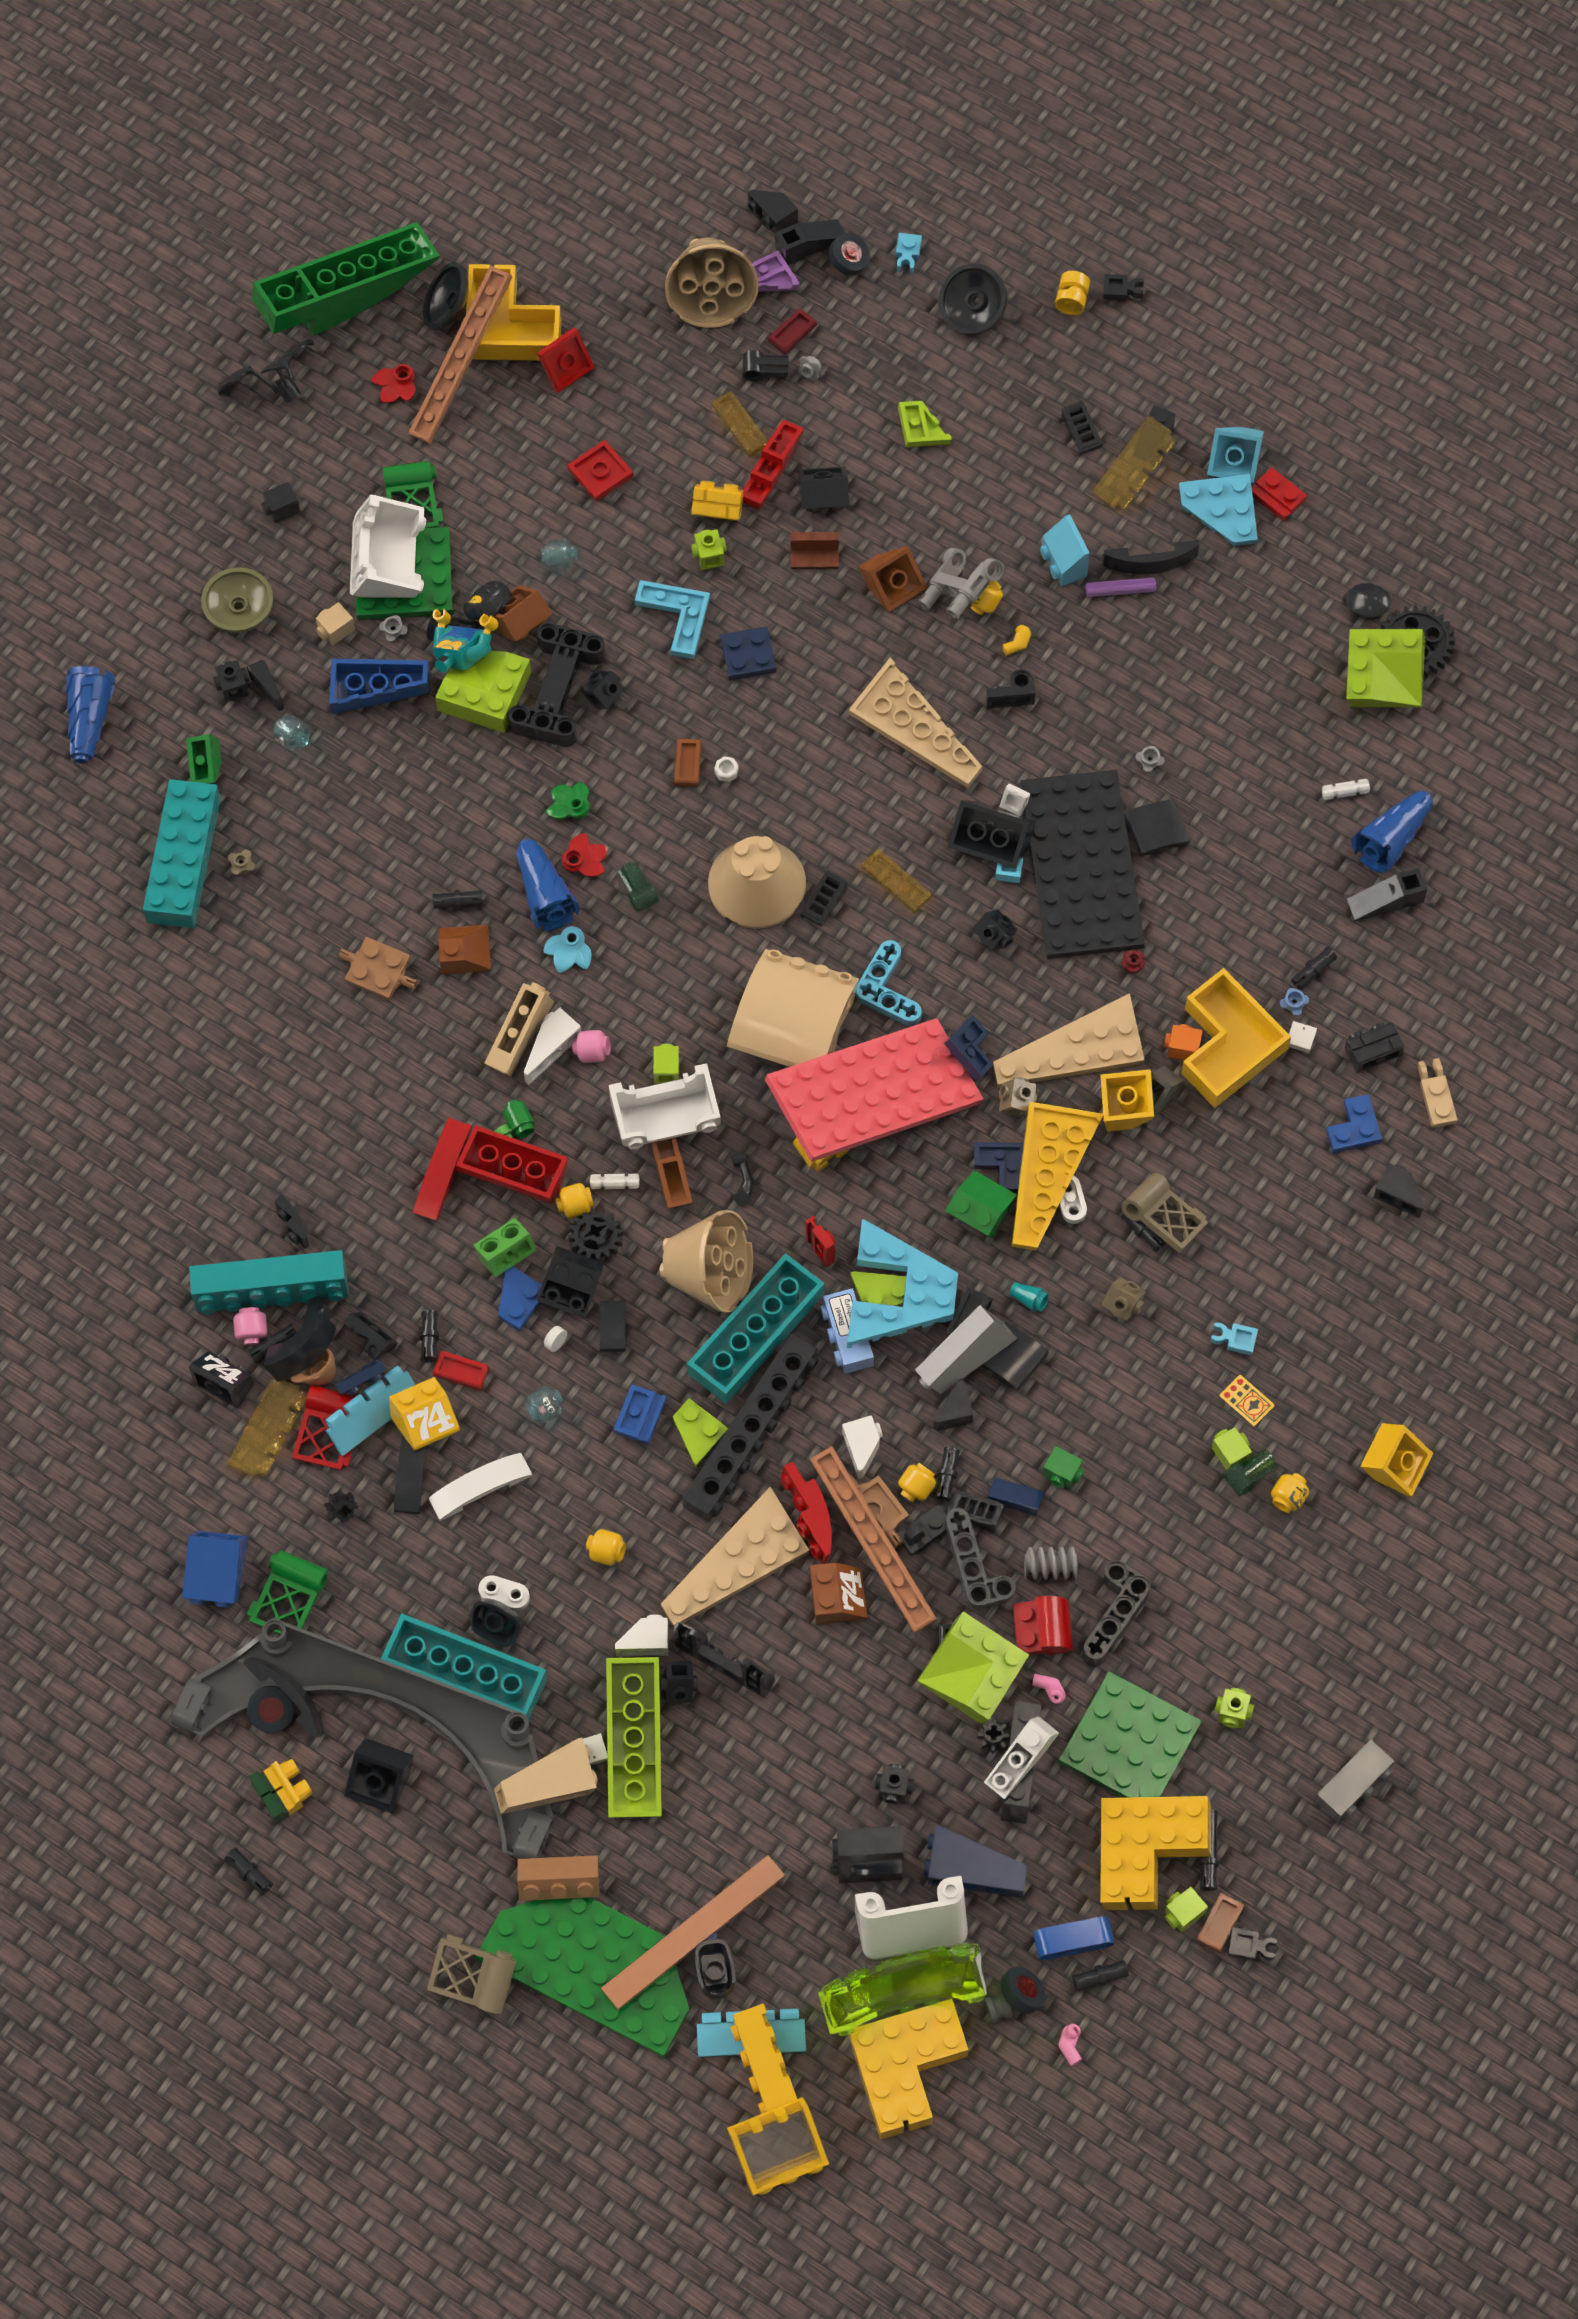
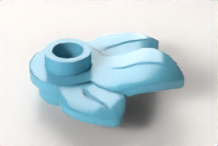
M574 926L565 928L561 935L549 938L544 947L545 954L554 955V965L560 974L571 968L574 963L583 969H588L592 957L591 949L584 943V933L581 929ZM574 934L577 939L571 943L568 941V937Z

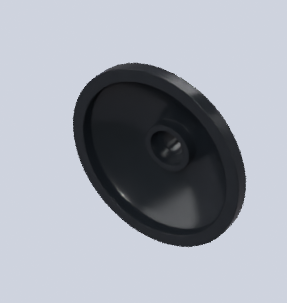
M456 262L448 263L432 280L423 307V318L429 328L441 330L449 326L464 309L468 298L469 280L463 265Z
M966 264L952 271L943 282L939 293V308L944 320L950 327L964 334H979L991 329L1002 317L1007 303V292L1002 278L993 269L982 264ZM980 297V304L975 305V300Z

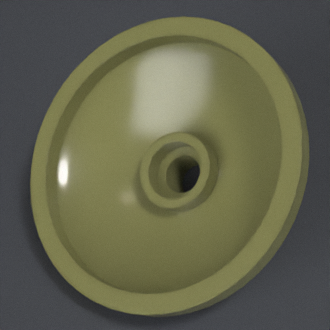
M240 567L226 569L214 575L203 589L201 604L205 617L213 626L226 632L241 633L258 627L267 619L272 610L274 599L272 588L265 577L254 570Z

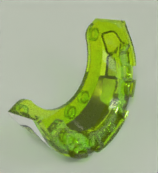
M957 1943L950 1946V1950H947L945 1946L924 1949L881 1961V1965H876L875 1969L869 1971L868 1967H863L850 1972L848 1976L843 1978L844 1981L842 1982L840 1978L829 1982L818 1994L830 2035L838 2033L839 2036L852 2034L855 2032V2027L868 2020L898 2009L899 2012L910 2011L915 2008V2004L923 2002L925 2006H930L941 2002L940 1999L946 1998L968 2000V2004L984 2000L983 1996L987 1992L979 1945L977 1943L971 1946L970 1943Z

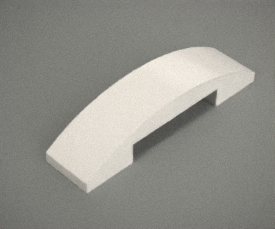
M518 1453L498 1459L463 1475L430 1496L429 1501L439 1520L442 1521L462 1511L463 1506L506 1485L511 1487L533 1475L522 1454Z

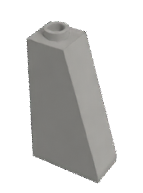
M979 1305L915 1369L921 1376L919 1382L928 1391L934 1389L939 1394H942L956 1384L959 1379H963L1014 1342L1017 1337L1003 1321Z

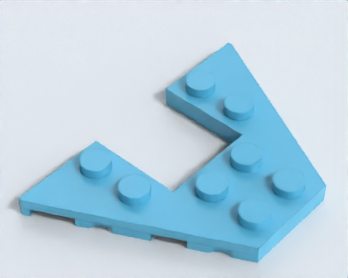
M862 1219L856 1266L907 1272L903 1307L852 1301L847 1348H852L853 1344L872 1339L874 1342L883 1336L892 1337L907 1332V1329L921 1325L924 1328L932 1326L936 1322L942 1323L953 1320L958 1272Z

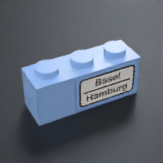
M853 1288L823 1296V1305L820 1306L823 1320H828L830 1328L827 1329L829 1341L831 1344L835 1343L837 1351L834 1352L837 1367L842 1366L844 1374L874 1366V1356L869 1340L853 1344L852 1348H847L852 1301H856Z

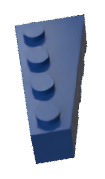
M332 659L329 699L332 714L429 694L431 670L428 660Z

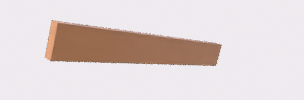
M490 265L408 434L431 445L513 277L511 274Z
M831 1446L810 1459L811 1463L914 1634L936 1622L937 1618L834 1448Z
M767 1855L604 1985L601 1991L619 2011L694 1951L699 1943L709 1939L784 1879L785 1874Z

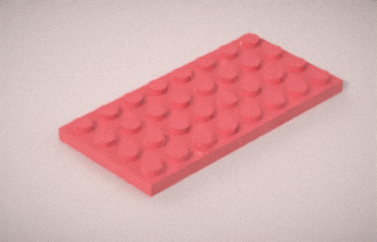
M937 1018L767 1074L765 1078L767 1085L810 1162L981 1104L984 1099L970 1074L945 1046L944 1042L948 1039V1036Z

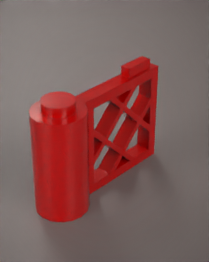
M311 1385L292 1459L342 1471L343 1466L348 1467L352 1451L347 1452L343 1456L340 1455L338 1463L329 1462L323 1453L334 1447V1443L332 1442L320 1449L314 1438L330 1428L325 1420L336 1411L341 1409L345 1416L347 1415L343 1406L355 1398L356 1395L350 1394L347 1396L346 1393L340 1394L339 1391ZM310 1417L319 1418L324 1424L323 1428L313 1434L310 1433L307 1427ZM307 1431L309 1436L304 1438L305 1432ZM312 1440L318 1451L310 1456L300 1455L302 1445ZM321 1455L323 1460L317 1459L316 1457Z

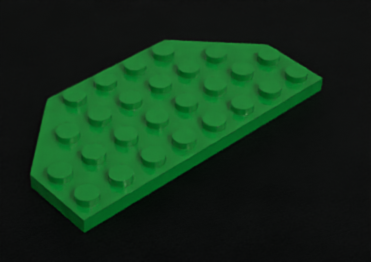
M591 1897L534 1900L502 1910L480 1947L481 1950L494 1954L497 1953V1950L512 1953V1958L516 1960L512 1976L513 1980L663 2058L666 2056L690 2011L676 1965L619 2011L601 1991V1988L666 1936ZM476 1955L475 1960L482 1963L483 1957Z

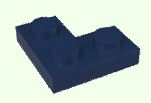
M972 1014L944 1044L966 1071L977 1081L991 1068L993 1063L977 1046L988 1035V1032Z
M974 1142V1169H999V1185L1013 1193H1018L1024 1143Z
M380 1358L357 1369L356 1373L335 1383L340 1394L345 1392L348 1396L361 1389L359 1384L367 1380L369 1383H373L382 1378V1372L386 1371Z

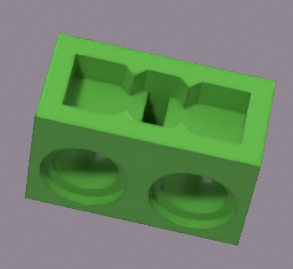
M513 1218L473 1245L481 1263L495 1278L537 1250L530 1233L516 1218Z

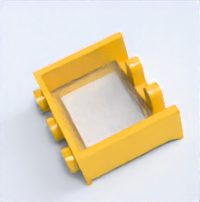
M803 2097L727 2128L747 2185L753 2195L766 2194L773 2187L782 2183H793L799 2176L806 2173H817L823 2169V2166L829 2164L809 2107Z

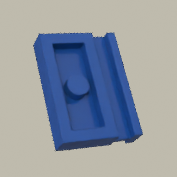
M631 1384L615 1424L614 1433L635 1441L645 1442V1444L649 1445L666 1403V1396L658 1395L656 1392Z

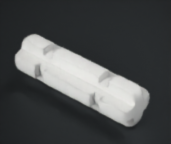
M1361 779L1357 783L1349 781L1337 783L1335 786H1332V784L1322 787V796L1325 800L1334 799V796L1337 798L1353 796L1357 792L1365 794L1370 791L1368 779Z
M592 1174L590 1177L591 1189H601V1187H605V1189H625V1186H629V1189L639 1188L638 1174H628V1176H625V1174H604V1177H601V1174Z

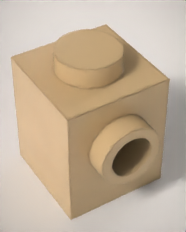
M339 602L329 609H324L316 617L318 627L316 632L322 640L327 639L332 646L355 631L352 616Z

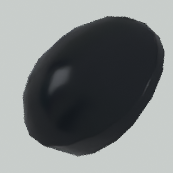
M1371 583L1355 585L1348 591L1346 596V605L1349 610L1356 616L1368 620L1383 617L1391 604V597L1388 592L1382 587Z

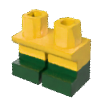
M293 1759L280 1765L275 1761L260 1773L257 1771L248 1776L252 1786L276 1824L303 1807L302 1801L312 1794V1790L305 1779L293 1787L289 1782L291 1778L300 1773Z

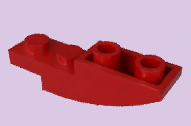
M791 1462L784 1465L780 1480L785 1490L791 1492L794 1497V1505L801 1512L797 1522V1529L803 1538H807L813 1557L819 1559L821 1564H827L831 1554L832 1534L826 1502L816 1480L812 1479L805 1483L795 1464Z

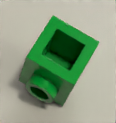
M1055 1446L1043 1467L1042 1476L1050 1479L1054 1486L1058 1488L1065 1487L1070 1490L1073 1483L1078 1484L1085 1470L1082 1469L1083 1460Z

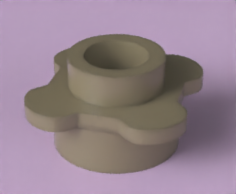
M243 850L238 854H229L228 861L232 864L231 872L234 875H245L254 870L255 864L251 862L250 857L252 854L249 850Z

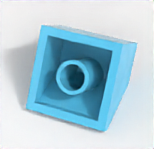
M1069 514L1043 536L1042 546L1040 547L1043 559H1048L1051 565L1050 572L1052 577L1058 579L1061 586L1083 579L1088 575L1089 551Z

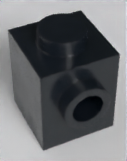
M289 482L262 493L264 502L261 503L265 515H270L274 523L300 513L298 499Z

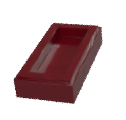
M799 308L768 337V342L786 355L817 326V321Z

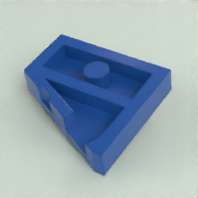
M513 1266L506 1270L498 1314L499 1319L520 1332L541 1304L537 1299L542 1284Z

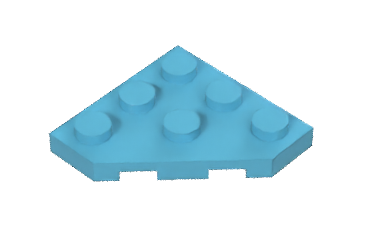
M1250 474L1179 483L1182 509L1199 518L1200 522L1214 532L1221 534L1233 546L1258 543Z

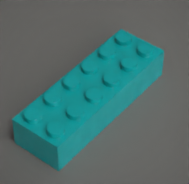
M169 779L143 906L146 923L195 928L221 799L218 785Z
M342 1250L189 1266L191 1296L197 1313L205 1315L214 1314L216 1311L221 1310L237 1312L239 1309L248 1307L264 1309L269 1305L286 1307L297 1302L308 1304L309 1299L316 1296L321 1300L328 1299L329 1301H340L344 1297H349L347 1268Z
M785 1253L688 1361V1375L727 1405L825 1295V1283Z
M402 1613L381 1657L382 1660L522 1712L527 1716L528 1722L548 1679L546 1669Z

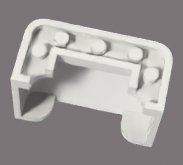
M370 495L357 511L353 521L350 594L352 596L361 598H415L418 594H421L424 581L421 580L420 574L415 573L416 536L426 526L424 507L375 495Z
M707 1063L695 1066V1073L688 1077V1073H684L683 1079L640 1089H635L634 1085H630L629 1090L623 1089L621 1083L609 1085L610 1101L623 1146L629 1147V1149H637L642 1147L643 1144L701 1131L709 1133L715 1131L721 1123Z
M956 1876L942 1880L937 1887V1902L892 1910H885L884 1901L879 1894L874 1892L856 1894L855 1914L862 1950L865 1956L872 1960H881L962 1944L968 1934L962 1877Z

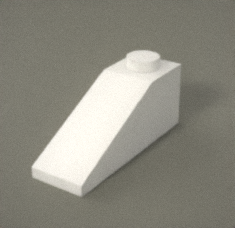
M561 1008L555 1012H550L543 1020L524 1070L525 1082L528 1085L572 1046L573 1040H577L578 1034L581 1032V1026Z

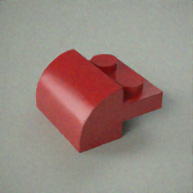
M1057 1596L1035 1597V1601L1013 1604L1018 1648L1029 1655L1041 1653L1054 1655L1073 1652L1070 1609L1067 1599Z

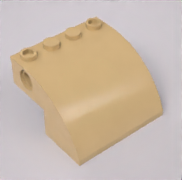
M765 949L743 993L731 1028L727 1047L789 1067L835 1052L839 1030L854 1003L859 978L853 977L847 972L831 970L825 965L805 962L800 957L793 958L783 955L778 950Z

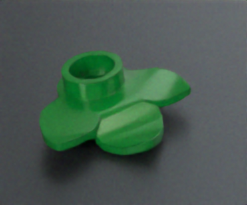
M578 782L573 788L562 784L552 789L551 794L555 803L545 810L547 815L559 820L569 816L580 820L588 815L590 803L587 799L589 789L584 783Z

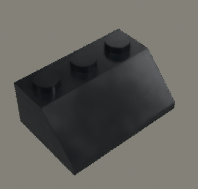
M961 800L947 847L1017 869L1030 844L1036 821L970 800Z

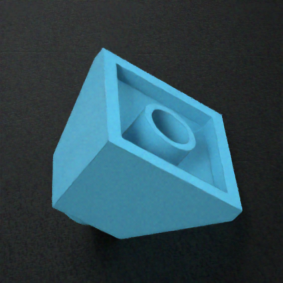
M1244 427L1216 428L1207 475L1229 477L1250 474L1251 483H1254L1264 431Z

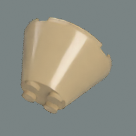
M715 238L693 239L687 249L670 267L665 281V294L670 308L683 321L704 328L721 327L733 323L735 318L742 313L746 314L752 307L758 293V276L749 258L742 252L725 244L724 241Z
M753 836L729 846L716 858L710 869L708 890L713 905L724 918L727 917L742 927L762 929L778 925L794 914V911L800 902L803 901L805 895L806 876L800 860L790 849L767 836Z
M722 1210L671 1238H665L663 1241V1263L660 1265L661 1277L666 1278L670 1285L717 1311L733 1312L737 1308L738 1302L746 1298L753 1273L752 1242H747L744 1230L748 1228L744 1220L734 1211Z

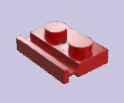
M1272 467L1252 487L1253 498L1282 521H1285L1289 515L1307 500V494Z
M814 1216L810 1217L805 1221V1240L807 1243L812 1242L813 1251L827 1268L835 1263L836 1240L829 1230L825 1231L821 1225L816 1226V1218Z

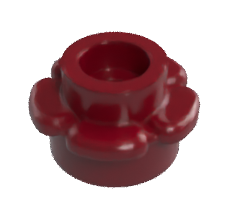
M1129 950L1124 953L1121 963L1127 972L1134 974L1140 972L1145 967L1146 960H1144L1142 952Z

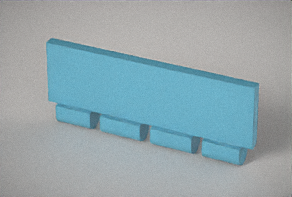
M399 1366L394 1367L383 1376L387 1385L381 1379L377 1380L363 1391L367 1398L366 1401L359 1394L343 1406L347 1413L346 1416L339 1409L325 1420L328 1427H330L326 1432L340 1455H345L391 1420L389 1396L415 1386L408 1371L405 1370L403 1372Z
M780 2009V2020H775L774 2010H766L767 2013L765 2015L772 2026L777 2042L776 2045L780 2052H806L805 2019H799V2009ZM741 2011L726 2012L725 2023H721V2012L702 2013V2024H697L698 2057L740 2055L739 2052L744 2051L741 2042H735L730 2026L734 2025L733 2014Z

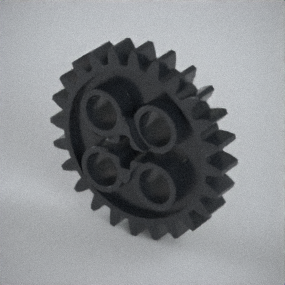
M1414 605L1413 611H1409L1407 606H1404V613L1395 610V618L1388 615L1387 623L1382 622L1381 629H1408L1406 628L1408 626L1416 627L1415 629H1423L1425 636L1423 675L1425 678H1428V671L1436 675L1437 666L1445 669V662H1450V654H1454L1456 638L1453 637L1454 629H1449L1450 621L1443 622V614L1438 617L1435 616L1436 609L1428 613L1426 606L1423 607L1422 611H1418L1417 605ZM1434 636L1437 639L1431 640L1427 637Z

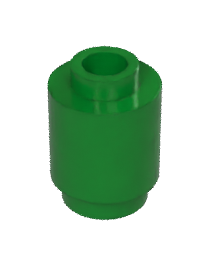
M512 1100L505 1105L502 1114L510 1129L512 1128V1134L516 1135L518 1139L531 1135L535 1131V1122L525 1102Z

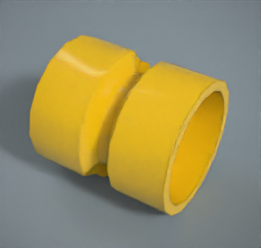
M1067 271L1061 275L1059 291L1055 300L1057 310L1067 315H1079L1084 311L1086 296L1088 295L1091 282L1087 275L1078 271Z

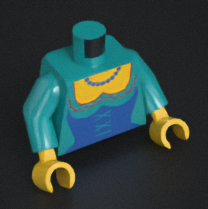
M438 609L434 610L433 618L438 622V627H435L433 654L437 659L435 666L440 672L445 673L449 668L467 670L492 650L490 646L492 635L490 633L498 627V621L493 616L489 617L486 614L481 616L479 622L484 627V630L450 625L445 628V625L451 621L450 614L444 609L441 616V612Z

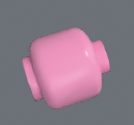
M601 1030L581 1031L578 1034L577 1040H573V1053L578 1055L579 1060L583 1063L602 1062L606 1056L610 1055V1039Z
M257 1307L239 1309V1313L233 1318L235 1338L244 1341V1345L247 1346L258 1345L259 1340L267 1336L266 1314L259 1311Z

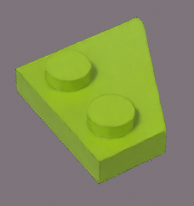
M923 401L899 402L898 411L906 447L950 445L951 436L949 433L945 434L939 427L940 422L934 415L930 414L928 407Z
M850 1272L861 1302L903 1307L906 1276Z
M690 1398L673 1415L675 1426L680 1432L682 1441L692 1458L694 1466L697 1468L718 1445L728 1428Z

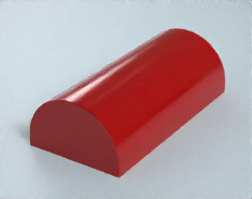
M475 1125L456 1164V1171L552 1204L562 1187L568 1167V1157Z

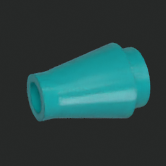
M1015 1282L1010 1289V1296L1016 1298L1033 1312H1042L1049 1300V1293L1045 1292L1044 1288Z

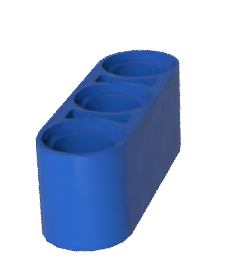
M1106 1916L1046 1927L1033 1932L1039 1960H1049L1104 1949L1115 1944L1109 1917Z

